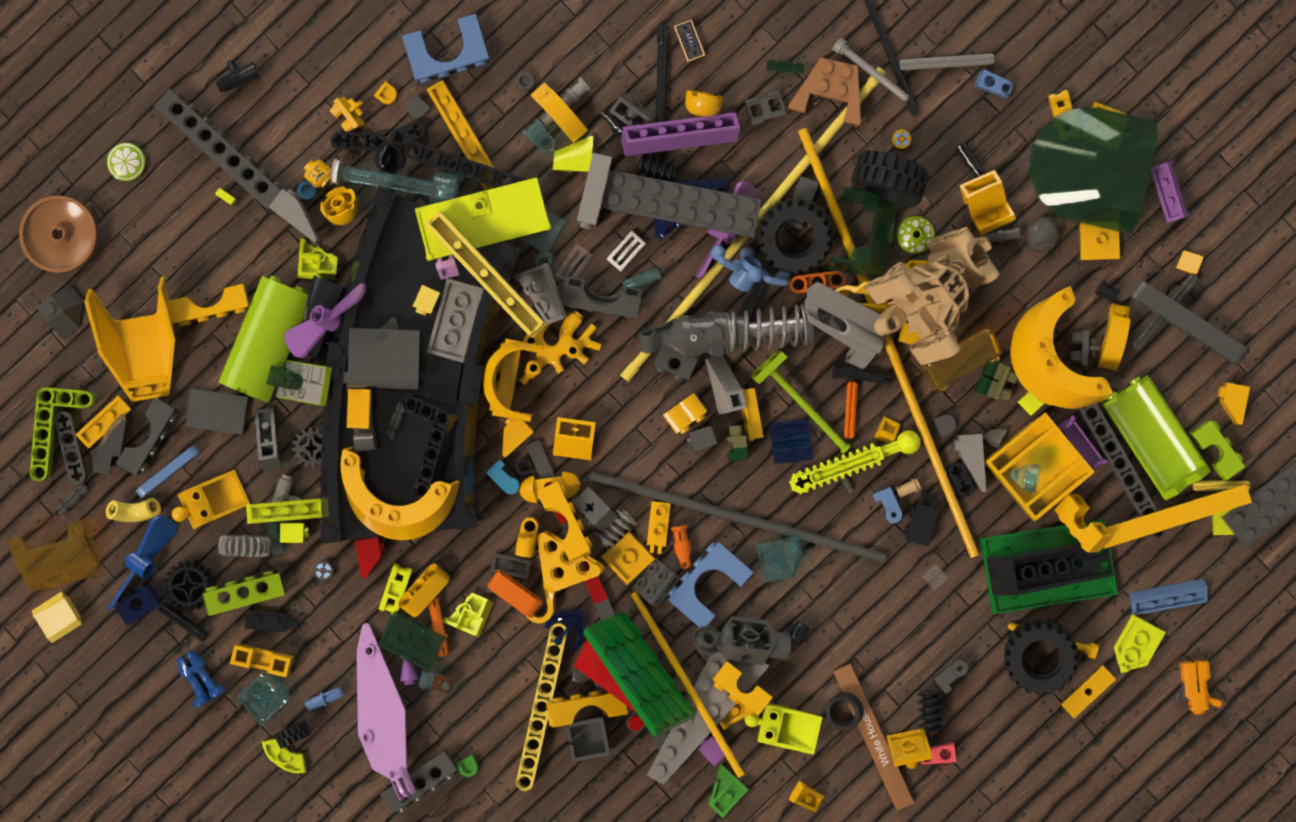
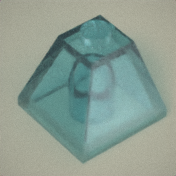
M798 535L755 545L764 582L795 577L802 556Z

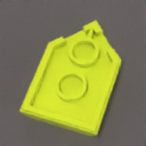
M1132 614L1114 646L1121 674L1132 669L1148 666L1166 632Z

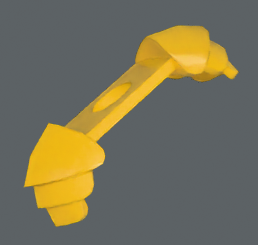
M562 472L560 477L535 480L534 476H530L522 481L519 493L527 502L537 503L540 498L536 491L544 488L547 482H558L559 486L564 485L568 494L565 498L569 499L578 493L581 483L575 474Z

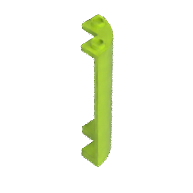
M270 276V278L261 277L218 382L267 403L270 401L290 352L285 342V334L288 330L302 323L308 294H305L306 289L295 286V289L283 285L280 283L281 279Z
M1148 375L1143 378L1137 376L1129 382L1131 385L1118 393L1117 391L1112 392L1113 394L1102 406L1164 500H1168L1181 493L1187 486L1203 479L1211 470Z

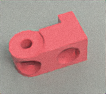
M954 742L930 746L932 759L921 761V764L956 762Z

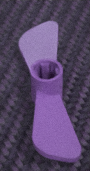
M746 181L738 182L733 192L735 195L756 199L758 197L757 189ZM708 229V234L717 238L711 249L714 246H720L722 241L727 244L735 242L738 235ZM711 249L695 274L696 278L703 276L713 259L711 257Z
M359 284L332 310L320 305L316 306L311 312L310 320L288 330L285 334V342L291 353L298 358L306 357L327 330H336L341 323L340 314L362 298L365 293L366 284Z

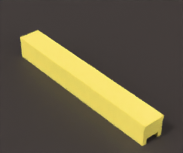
M438 211L425 224L529 336L533 338L547 325L442 212Z

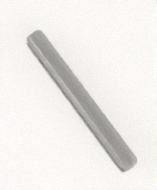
M992 53L902 59L899 61V66L901 70L990 65L994 64L995 59Z

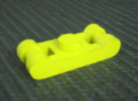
M394 563L379 606L380 611L384 612L386 610L392 612V615H398L400 609L398 603L406 591L413 569L408 567L405 569L400 567V564ZM397 574L404 576L402 581L395 579ZM389 598L396 600L394 605L388 603Z

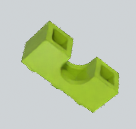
M1207 420L1191 431L1189 435L1199 449H1205L1212 444L1219 449V458L1211 465L1220 478L1227 481L1245 468L1242 463L1244 459L1238 452L1235 453L1233 451L1231 441L1227 437L1222 436L1220 426L1215 421Z

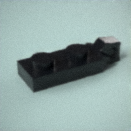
M246 609L244 629L288 632V628L297 629L299 626V620L289 619V614L283 612Z

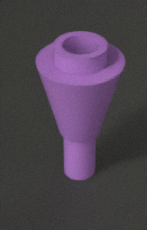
M410 649L403 650L404 662L400 682H404V685H414L419 678L411 661Z

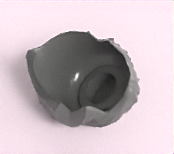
M1040 217L1028 226L1026 237L1030 250L1045 251L1057 243L1060 232L1057 221L1054 218Z

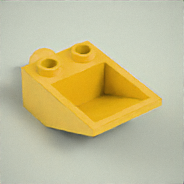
M232 470L178 494L183 507L174 508L172 518L177 522H182L188 517L194 530L244 508L250 502L236 471Z

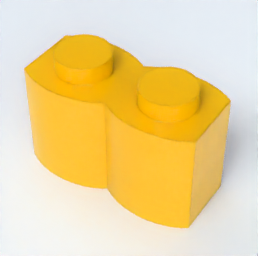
M693 393L663 416L676 434L678 432L683 434L691 428L689 424L694 421L699 423L706 418L705 413L707 410L695 393Z

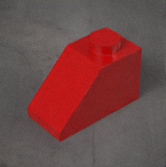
M380 537L355 541L362 579L369 576L383 556L382 551H385L384 540H380Z

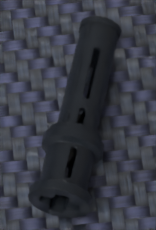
M838 362L834 363L832 379H836V377L844 378L850 382L856 379L890 385L891 380L883 378L891 379L892 376L891 373L858 369L852 364L846 366L840 365Z

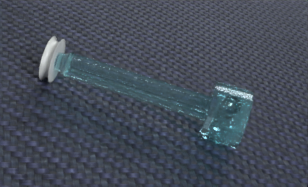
M342 158L340 160L334 159L330 178L331 185L336 183V186L343 179L345 182L376 187L381 186L393 190L430 196V205L458 198L460 175L436 171L433 181L355 168L349 165L343 167Z

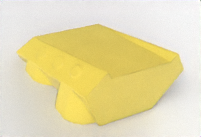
M62 591L32 610L34 618L51 643L82 624L79 612L71 599Z

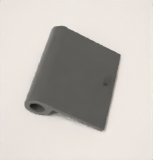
M349 328L348 372L344 371L343 383H347V387L418 390L420 331Z

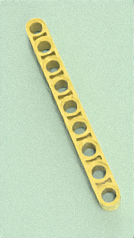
M562 622L552 625L548 637L516 780L517 787L522 791L530 790L535 780L548 722L547 709L540 711L537 708V703L541 701L545 703L552 702L551 699L554 695L568 633L567 626ZM555 627H562L564 634L556 636L553 632ZM552 645H556L560 648V653L553 655L550 653L549 648ZM553 664L556 671L549 674L546 672L545 666ZM549 683L552 689L550 692H544L541 689V685ZM536 720L541 721L543 728L535 729L533 722ZM536 739L539 742V746L531 748L528 741ZM532 758L535 765L528 767L525 765L524 760ZM528 777L531 782L529 785L524 786L521 784L520 779Z

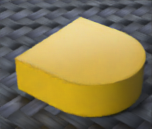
M385 81L374 96L383 104L390 105L396 101L397 91Z

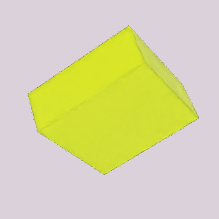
M221 188L215 193V195L232 206H235L238 202L236 198Z

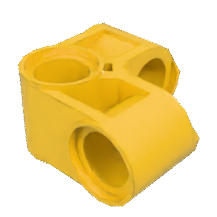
M533 516L526 517L521 524L515 555L532 558L535 553L539 522ZM527 521L534 522L535 529L532 531L527 530L525 523Z

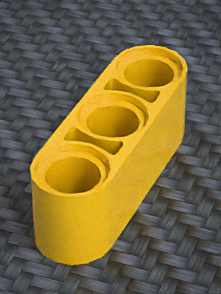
M437 564L430 565L400 598L399 607L410 616L417 617L447 585L450 576Z

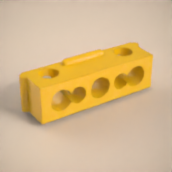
M742 388L747 407L742 409L746 438L748 441H754V439L763 437L755 388L747 390Z

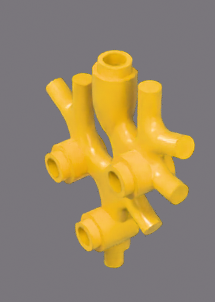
M575 310L573 313L570 312L563 321L559 331V341L556 345L552 346L548 345L543 338L544 332L550 326V324H547L533 337L535 339L534 344L545 346L544 353L536 352V358L527 363L526 369L523 371L525 374L519 381L525 385L530 378L534 379L535 376L539 375L542 368L547 364H552L558 374L563 372L564 368L561 365L560 358L564 354L572 359L577 358L585 365L589 359L582 353V349L586 347L600 351L602 345L590 339V336L597 328L590 324L579 339H573L572 334L580 326L584 318ZM527 334V335L524 337V342H527V343H528V339H529L531 336H529V335ZM575 347L577 352L571 354L570 348ZM533 364L537 365L535 372H532L530 369Z

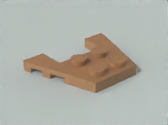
M820 58L789 104L788 109L806 114L811 95L848 103L844 123L861 127L858 66Z

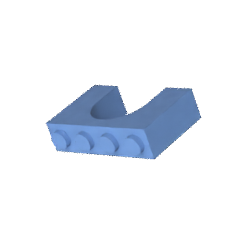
M476 14L457 19L464 44L461 54L450 62H438L429 56L421 31L402 36L417 83H429L432 81L431 78L438 76L439 79L446 78L454 71L462 73L468 71V67L474 65L476 68L487 65L486 62L490 61Z
M719 541L716 544L714 542L710 544L706 549L708 552L704 558L700 556L693 564L695 568L691 573L687 571L680 579L683 582L678 587L675 585L668 593L670 595L668 600L699 628L707 626L715 617V614L696 597L694 587L697 578L707 570H720L741 587L754 573Z

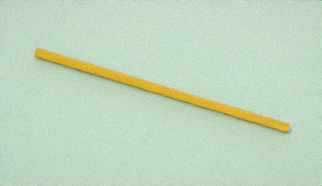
M637 591L630 595L737 777L740 778L745 775Z

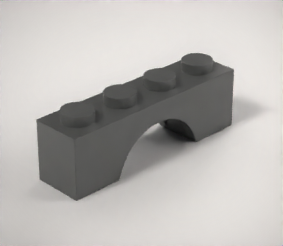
M566 277L562 305L570 309L579 308L589 312L597 311L607 315L615 314L626 318H638L642 289L623 286L614 295L601 296L590 290L585 279Z
M155 397L145 413L151 425V433L148 440L139 447H125L116 464L134 475L143 474L149 465L147 463L150 456L153 457L158 450V442L160 440L163 441L166 437L168 425L173 424L176 420L178 409Z

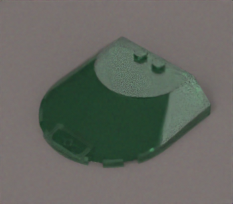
M1093 107L1076 108L1056 116L1039 132L1030 152L1029 173L1037 196L1042 203L1044 202L1054 214L1061 218L1115 232L1132 234L1141 214L1158 139L1157 121Z

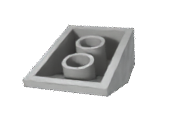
M282 189L269 208L314 243L320 245L322 241L304 204L299 201L301 197L290 189L288 191Z

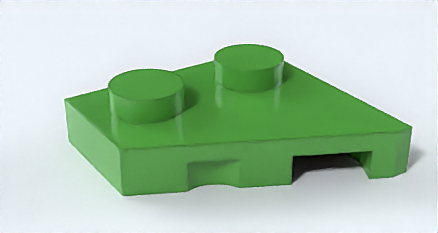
M723 764L719 766L718 775L709 801V806L722 818L749 790Z

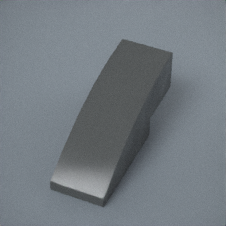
M120 414L103 435L95 452L92 464L93 472L109 474L112 456L120 457L126 424L124 414Z

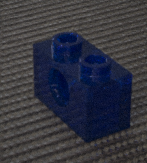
M142 584L134 589L135 594L130 597L127 594L117 600L119 604L114 607L127 626L162 604L151 584L147 586ZM136 598L142 602L140 609L134 606Z

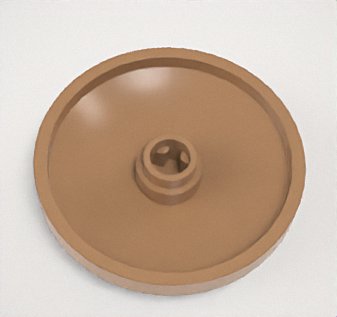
M49 196L34 203L24 214L19 228L20 245L26 257L38 268L53 273L70 272L81 267L93 254L98 238L97 225L91 212L79 201L66 196Z

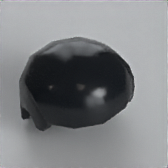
M382 145L376 151L374 158L377 169L389 175L396 174L403 163L402 152L398 151L394 145Z

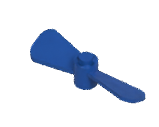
M157 515L151 520L138 551L130 552L125 558V566L132 572L109 605L108 610L113 608L135 573L143 579H147L152 575L156 564L151 560L177 532V525L174 521L163 515Z

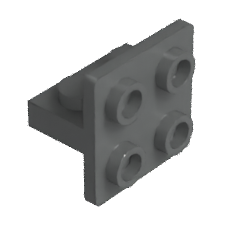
M655 558L641 578L638 579L633 589L647 602L658 608L681 577Z

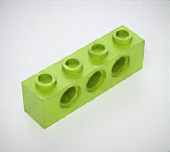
M272 570L262 573L263 577L255 579V575L243 578L244 582L237 584L235 580L224 583L225 587L220 589L217 586L206 588V592L202 593L208 616L284 596L285 593L279 573L274 574ZM259 582H264L267 586L266 591L263 593L257 590ZM241 587H245L248 590V595L245 598H241L238 595V590ZM222 592H226L229 595V600L226 603H222L219 600V595Z

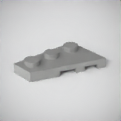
M549 263L514 275L516 281H519L523 286V291L535 303V308L547 324L567 318Z

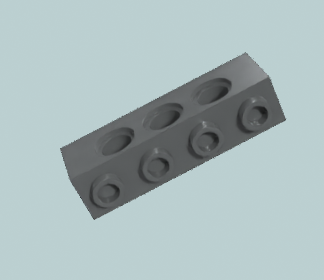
M444 749L409 773L416 790L415 794H411L408 798L399 801L394 787L391 785L382 791L380 795L392 813L396 811L401 813L409 807L408 803L412 800L417 802L425 796L424 792L429 789L432 792L438 788L440 781L443 779L448 781L453 778L458 768L447 750ZM438 767L441 770V775L434 776L431 769ZM417 778L425 780L426 784L424 787L416 785L415 781Z

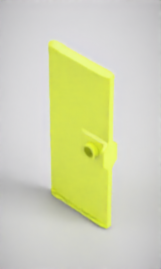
M537 177L415 208L428 261L452 255L448 248L425 225L438 211L442 212L475 248L551 230Z

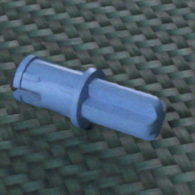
M337 687L325 693L320 692L319 695L305 700V705L309 712L324 705L328 706V703L343 697V691L340 687Z

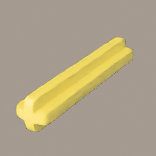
M1199 480L1192 484V488L1194 491H1224L1246 484L1248 491H1250V482Z

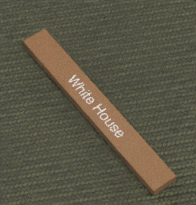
M849 663L834 670L833 673L841 691L854 694L863 704V718L857 726L896 810L898 811L914 804L898 766H894L890 749L851 664ZM847 702L853 717H855L854 708Z

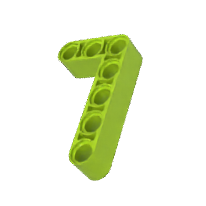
M42 388L38 391L30 476L34 481H46L52 474L56 432L55 416L58 406L92 408L97 401L93 392L59 388ZM47 391L52 395L51 400L48 402L44 399V394ZM65 393H69L71 396L69 403H65L63 400ZM86 394L90 397V402L87 405L82 402V398ZM45 410L50 413L47 421L42 417ZM43 429L48 432V437L45 440L41 438V431ZM42 448L46 451L44 459L39 456V451ZM40 467L45 471L42 478L37 475V470Z

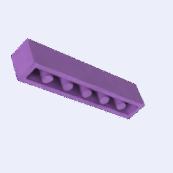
M736 112L623 127L621 142L625 156L736 142L740 126Z

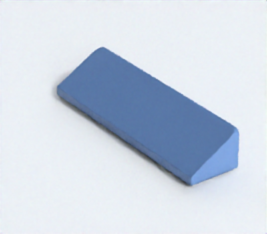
M1204 579L1130 592L1129 599L1132 614L1141 615L1208 602V587Z

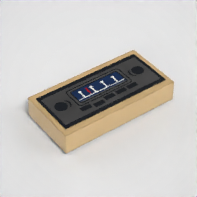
M692 19L675 25L674 29L687 63L704 57L705 53Z

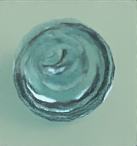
M1026 464L1016 470H1012L1010 478L1015 480L1023 490L1029 493H1036L1041 465Z

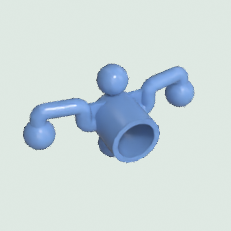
M717 245L711 249V257L733 271L729 281L735 288L741 291L749 292L754 284L760 282L762 278L768 284L780 286L790 284L792 279L791 271L785 273L781 269L777 277L770 276L768 271L762 268L760 261L754 258L755 251L751 247H744L740 252L741 259L734 260L733 262L724 258L726 251L722 246Z

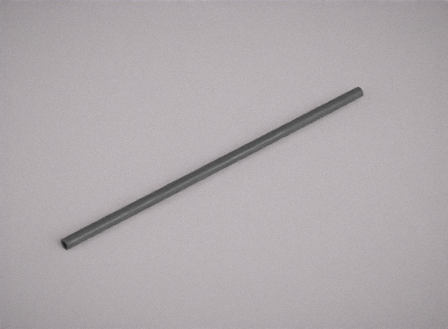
M591 471L589 481L875 561L884 563L886 559V553Z

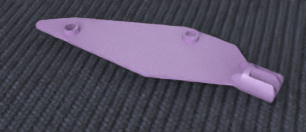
M365 623L362 625L357 647L358 736L372 770L391 780L398 800L401 801L416 793L407 771L406 709L370 624Z

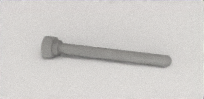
M842 37L835 43L832 48L834 52L846 55L901 100H909L908 94L849 49L848 42Z

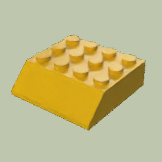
M1046 413L1026 425L984 460L986 466L1032 521L1038 520L1094 473L1093 469Z

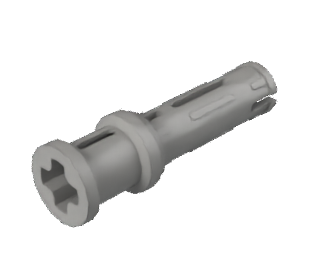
M580 77L571 89L568 88L566 90V94L561 99L569 107L574 102L578 103L579 99L592 89ZM547 113L540 117L547 127L554 121Z

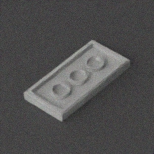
M447 278L427 353L465 363L471 332L485 288Z

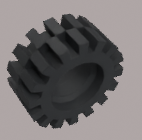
M303 720L274 734L279 748L282 749L310 736L312 733L306 720Z

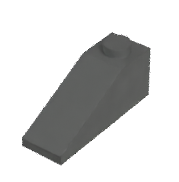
M274 408L254 410L258 461L263 471L282 468L281 449Z

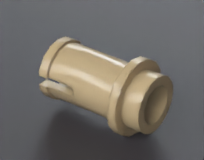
M913 478L910 482L896 487L900 499L915 491L918 493V490L921 489L918 480H913Z

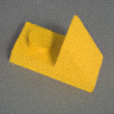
M799 781L789 800L816 812L825 796Z

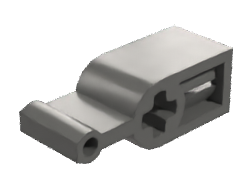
M800 176L792 198L799 199L800 197L805 198V201H812L819 182ZM790 219L785 221L784 224L801 230L804 220Z

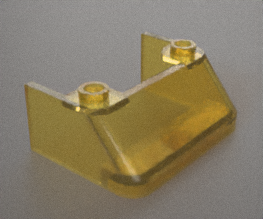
M990 326L981 328V331L959 342L958 344L961 349L954 356L924 365L917 364L931 391L939 390V392H942L950 387L949 383L987 362L992 364L1001 359L999 355L1002 354V351Z

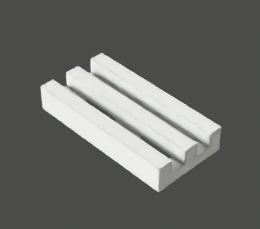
M631 231L609 255L607 260L621 272L646 243ZM633 236L635 239H634V240L631 242V244L623 251V253L614 261L612 258L619 252V250H620V249L628 242V240ZM637 242H640L641 244L621 266L618 265Z

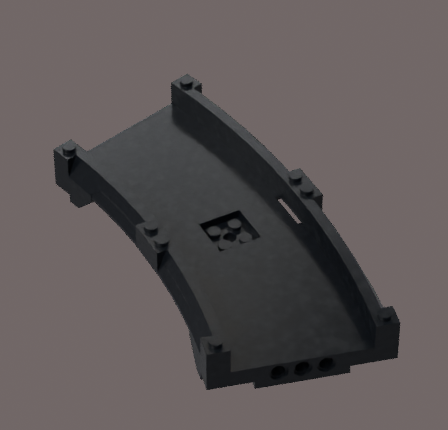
M378 186L371 203L373 207L357 247L343 299L361 283L366 284L365 293L356 304L340 314V326L335 330L333 342L329 343L326 367H331L332 371L322 425L320 478L321 544L383 537L368 529L356 517L346 496L341 474V456L343 449L354 446V429L347 428L348 393L346 383H343L344 371L348 372L349 328L380 329L393 317L398 322L399 330L420 331L418 390L368 388V390H372L371 408L378 449L356 453L361 460V469L365 470V485L376 498L390 505L404 506L420 500L414 495V485L431 423L406 412L403 414L404 417L399 429L396 430L395 438L389 439L384 434L386 429H389L388 425L393 413L396 412V406L399 402L403 403L407 396L424 395L455 409L459 415L442 481L452 483L458 480L460 485L449 515L433 531L477 528L479 526L475 477L476 427L485 363L501 305L484 289L465 358L459 401H456L462 362L427 353L447 278L440 279L436 269L438 258L431 261L426 259L425 246L415 208L423 206L381 186ZM504 241L476 248L510 284L523 251ZM452 254L458 266L459 275L449 279L484 288ZM449 255L441 257L442 260H449ZM422 285L441 293L432 314L427 313L426 316L415 312L417 308L413 307Z

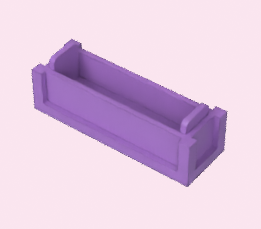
M1173 161L1150 168L1167 223L1190 216L1189 212L1187 213L1173 169Z
M1069 416L1057 425L1094 472L1100 465L1107 463L1106 459L1101 457L1076 423L1074 416Z

